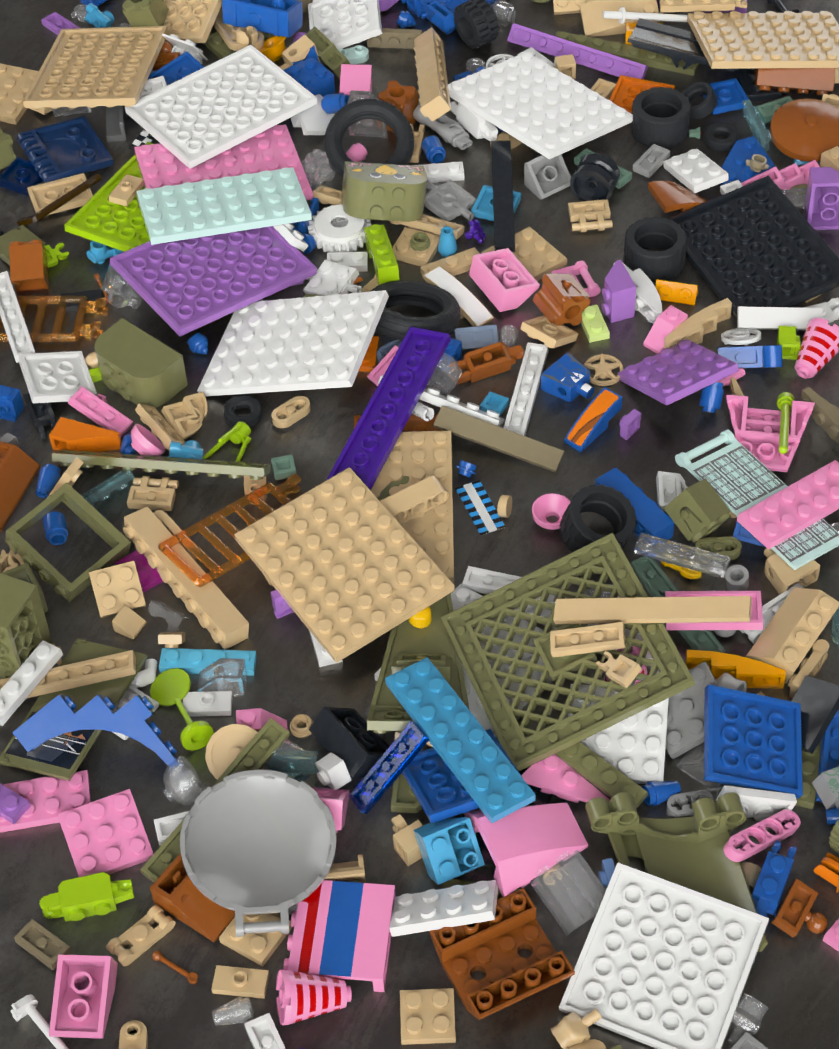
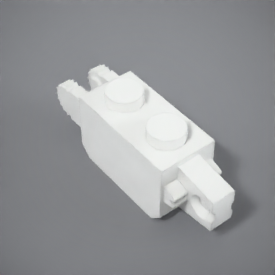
M457 101L451 102V111L456 115V121L476 139L485 138L490 142L497 140L498 129L494 124Z

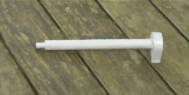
M32 994L21 998L11 1005L13 1009L10 1012L17 1022L26 1015H29L56 1049H69L60 1037L49 1036L50 1025L36 1009L38 1001Z

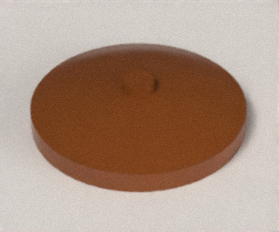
M817 99L790 101L782 105L774 113L770 125L771 139L782 153L791 158L806 162L816 160V162L821 161V154L836 146L839 147V109Z

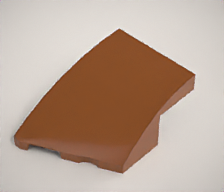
M663 180L648 182L649 191L665 213L678 209L684 212L708 201L675 182Z

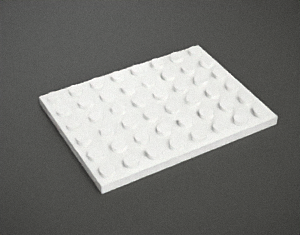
M249 45L139 99L136 105L131 107L125 106V110L131 118L191 169L316 105L317 97L255 47Z
M524 52L448 84L449 95L452 99L548 159L561 155L633 121V114L624 108L617 106L612 101L590 90L585 85L563 74L529 52Z
M386 290L257 301L235 311L199 385L198 393L204 392L205 396L352 387L389 296Z

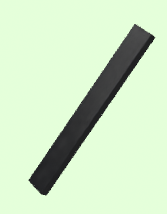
M511 140L491 141L495 251L509 248L511 252H515Z

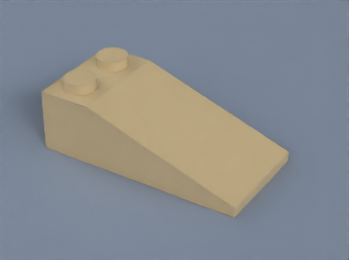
M594 0L580 4L584 35L587 37L625 34L626 22H638V20L625 19V22L620 24L618 19L603 18V11H619L620 7H624L626 12L659 13L657 0Z

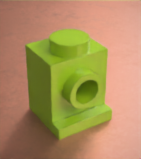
M779 326L777 345H782V359L797 360L800 350V335H796V326Z

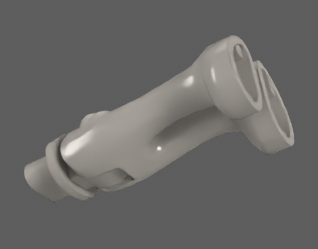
M421 104L415 108L413 118L420 124L427 125L433 129L446 143H450L453 147H458L461 150L472 145L473 142L469 139V134L465 132L459 123L449 118L446 114L432 122L429 117H424L421 113Z

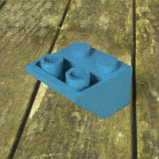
M469 817L445 819L413 830L428 876L438 885L485 865Z

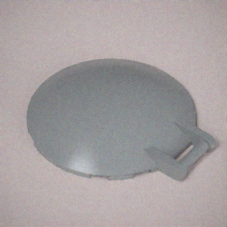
M242 771L224 777L223 781L213 787L209 786L195 799L194 805L189 813L186 814L180 834L181 857L185 870L196 888L214 903L235 911L236 937H244V934L280 931L281 934H289L288 908L307 898L324 881L335 857L336 829L328 806L319 798L318 793L305 782H299L288 777V774L278 771ZM280 913L281 921L244 923L243 915Z

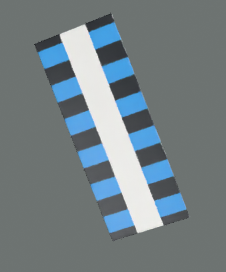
M480 480L455 488L480 535L506 527Z

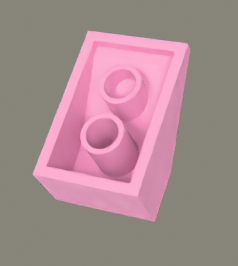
M58 955L49 1029L50 1037L104 1038L115 992L118 963L111 956Z

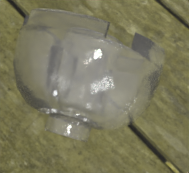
M184 756L175 759L167 766L163 774V782L166 787L163 789V793L170 802L175 800L183 806H193L195 799L207 789L204 781H200L197 776L199 773Z

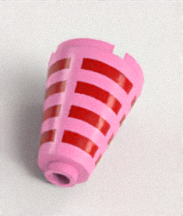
M814 318L807 324L795 363L796 373L801 378H813L839 352V326L835 323L833 326L828 325L829 320Z
M279 970L277 974L276 990H279V997H276L279 1022L282 1025L293 1024L346 1008L347 1002H351V987L346 985L345 980L290 970Z

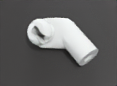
M147 659L145 669L137 673L131 685L139 688L153 683L156 678L158 662L155 659Z

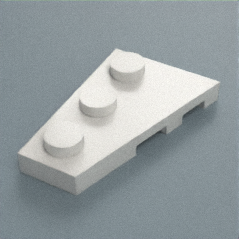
M725 785L716 799L717 801L720 796L726 793H737L743 805L746 818L754 817L756 821L764 820L782 810L792 811L797 803L795 794Z

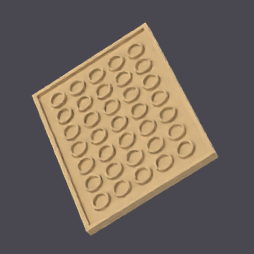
M696 11L687 15V21L711 69L839 68V24L833 14L828 11H821L820 13H812L810 11H803L802 13H794L792 11H785L784 13H776L774 11L766 13L755 11L748 13L737 11L730 13L719 11L704 13Z
M168 26L61 29L23 100L24 107L32 109L50 107L56 109L59 107L77 108L87 106L93 108L96 106L114 107L124 105L131 107L136 105L165 42L162 34L168 35L169 33Z
M350 467L234 534L238 544L336 663L455 591L454 584Z

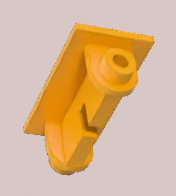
M656 279L655 288L662 301L695 305L698 285Z

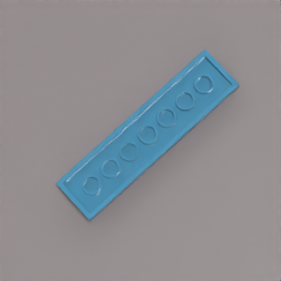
M428 657L385 678L387 687L491 824L535 801V793Z

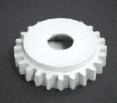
M341 204L331 205L327 208L324 207L321 211H317V216H312V220L309 221L308 233L314 237L317 249L322 248L323 252L357 251L359 247H363V242L366 243L364 227H370L372 224L370 219H359L349 216L344 212L343 205Z

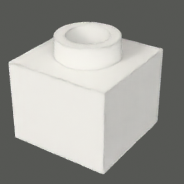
M329 753L315 763L319 771L317 777L324 786L328 785L336 791L351 781L344 760L335 754Z

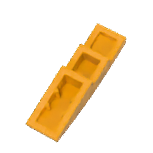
M686 650L685 664L688 670L706 662L715 679H718L724 673H728L736 679L746 681L747 688L784 689L786 670L738 655L714 651Z

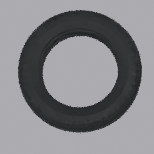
M378 99L356 100L339 109L330 120L324 138L325 152L329 163L341 177L344 174L345 161L354 162L343 150V135L353 123L363 119H376L384 122L393 130L396 136L397 146L394 153L381 164H409L414 151L413 130L406 116L392 104Z
M401 280L386 282L371 290H386L389 296L375 331L386 337L403 341L410 327L451 335L459 324L461 316L459 303L451 293L436 285L420 281ZM397 305H413L429 309L437 315L424 318L408 317L394 313L387 308Z

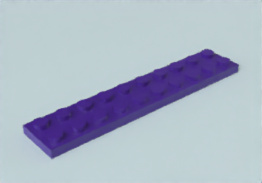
M415 327L409 328L326 481L350 467L371 491L450 343V334Z

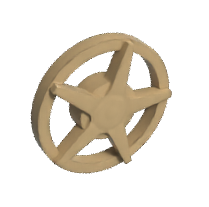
M601 353V355L589 358L584 363L586 368L595 370L594 377L590 376V383L594 385L610 386L620 380V376L616 377L612 373V369L619 367L620 371H622V362L611 355ZM601 360L597 364H591L594 361ZM605 360H609V361H612V362H614V363H610V364H609V363L605 362ZM608 377L611 378V380H608V381H599V380H597L598 378H602V379H605V378H608Z

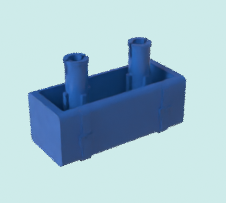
M222 0L223 23L233 25L234 27L246 28L247 26H253L257 31L290 38L303 26L302 1Z

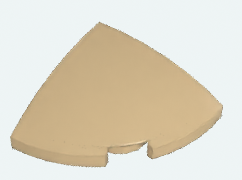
M204 392L185 396L182 402L163 406L161 412L167 422L184 440L194 435L202 427L203 418L207 415V400Z

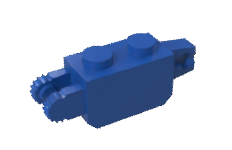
M775 841L771 852L768 851L752 894L757 913L764 917L768 913L775 915L780 906L791 876L797 847L791 846L787 852V857L779 855L781 850V842Z

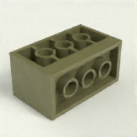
M0 573V678L5 679L13 676L42 641L49 644L53 642L37 585Z

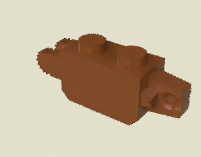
M497 342L468 352L464 355L463 360L452 363L448 368L451 373L464 369L466 371L453 378L455 384L467 381L474 383L511 370V365L515 364L516 360L524 357V351L521 345L509 348V346H505L504 342Z

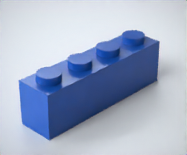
M615 467L595 479V485L615 488V490L620 491L629 499L632 507L635 509V516L637 518L634 533L651 549L673 537V520L659 508L654 500L648 498L640 487L633 484L625 473H622Z

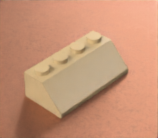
M794 587L746 658L786 670L785 684H787L838 609L839 601L822 590Z

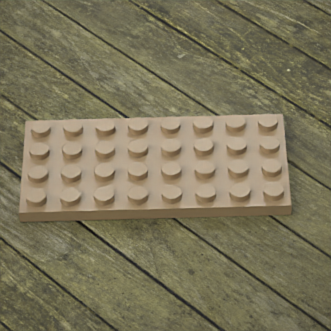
M451 430L402 432L371 492L378 498L380 492L391 481H400L403 476H409V481L406 484L390 488L389 496L430 476H436L449 493L448 499L443 504L401 524V526L448 579L454 582Z

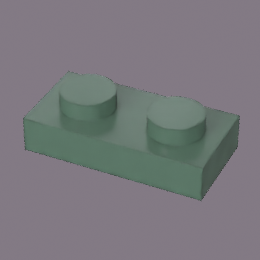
M788 96L756 106L755 113L764 124L771 122L774 113L782 105L793 100Z

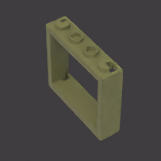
M65 483L6 530L5 542L10 546V550L12 552L16 551L24 563H28L29 567L32 566L37 571L42 581L52 585L56 594H61L68 602L72 601L92 584L89 572L114 566L115 562L129 553L131 544L119 530L68 483ZM61 502L66 504L113 548L72 583L62 576L20 536Z

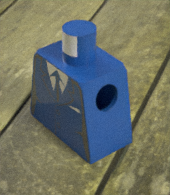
M568 352L541 374V390L567 402H572L579 395L589 399L594 393V387L590 386V371Z

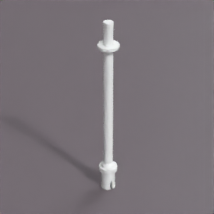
M620 7L619 11H603L602 13L603 18L618 19L620 24H623L625 19L639 20V18L649 21L688 22L687 15L626 12L624 7Z

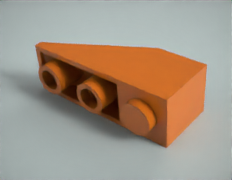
M60 417L49 434L52 449L55 451L63 449L104 452L120 450L122 444L119 432Z

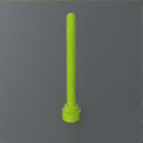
M783 392L777 398V407L781 410L779 452L781 454H785L788 451L789 417L792 402L795 401L794 396L789 392Z

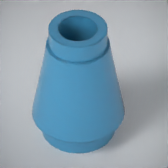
M448 226L441 229L437 247L443 257L454 255L458 249L453 229Z

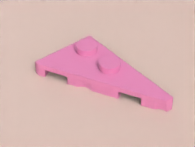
M555 754L531 765L521 775L527 784L541 788V792L554 794L568 801L578 803L580 800L587 803L589 800L598 797L610 801L609 798Z

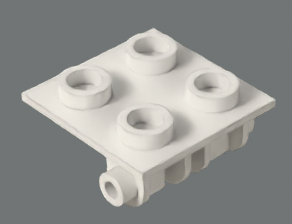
M162 34L173 46L171 52H180V55L188 52L201 64L203 63L202 59L208 60L202 54L203 51L195 47L196 44L188 39L183 41L174 34H170V36Z

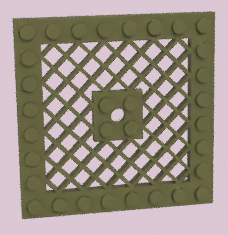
M613 533L441 617L495 734L518 771L696 685L663 623H624L625 628L631 629L629 636L625 637L626 648H623L622 652L607 650L614 658H618L621 654L638 663L640 667L642 665L652 667L649 675L639 673L628 688L618 685L613 680H610V682L600 680L603 672L606 671L601 670L597 666L595 653L603 655L600 662L606 663L608 659L603 654L605 651L552 657L550 650L551 630L587 627L588 624H555L553 621L555 604L547 602L550 594L558 596L557 599L600 598L602 591L610 592L609 598H617L618 595L620 598L648 597ZM593 573L601 575L599 582L590 580ZM608 576L613 585L605 584ZM571 584L580 585L577 593L568 591ZM587 587L595 589L593 596L584 595ZM528 605L536 607L534 614L525 613ZM543 608L552 610L549 618L540 616ZM506 616L515 617L512 625L503 623ZM522 619L530 621L527 629L519 627ZM537 623L546 625L543 633L534 631ZM485 626L493 628L490 636L482 634ZM500 630L508 632L505 640L497 638ZM637 632H639L643 641L635 639ZM515 634L524 636L521 644L512 642ZM531 637L536 638L533 639L536 647L528 646ZM479 641L487 642L484 650ZM494 644L502 646L499 654L491 653ZM632 646L641 648L638 656L629 654ZM509 648L518 650L515 658L506 656ZM648 650H649V652H650V654H651L653 660H652V659L645 658V656H646ZM524 652L533 654L530 662L521 660ZM540 656L545 666L537 664ZM488 659L496 661L493 668ZM503 663L511 665L508 673L499 671ZM518 667L527 669L524 677L515 675ZM587 668L597 670L594 678L584 676ZM534 671L542 673L539 681L531 679ZM549 675L553 682L557 681L555 685L546 683ZM497 678L505 680L502 687L500 686ZM565 679L574 681L571 689L562 687ZM511 682L520 683L517 692L508 690ZM581 683L590 685L588 693L578 691ZM527 686L536 688L533 696L524 694ZM597 687L607 689L604 697L594 695ZM543 690L552 692L549 700L540 698ZM559 694L568 696L565 704L556 702ZM506 697L514 698L511 707ZM575 698L584 700L581 708L572 706ZM521 701L530 703L527 711L518 709ZM537 705L546 707L543 715L534 713ZM553 709L562 711L559 719L550 718ZM515 716L523 718L521 725H519ZM530 720L539 722L536 731L527 729Z

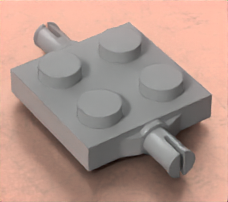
M427 180L426 189L429 190V193L425 195L424 206L442 220L449 222L460 215L469 221L474 218V213L469 211L476 201L474 196L452 180L438 186Z

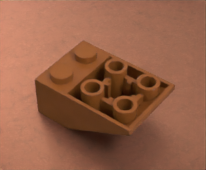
M181 853L150 887L154 904L159 905L163 910L212 942L218 939L235 917V911L214 903L196 888L185 870Z

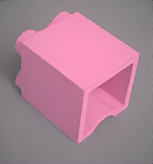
M341 64L339 92L348 94L351 102L360 99H372V65Z

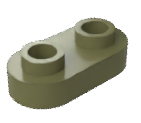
M734 537L702 538L695 544V556L701 561L734 560L741 554V542Z

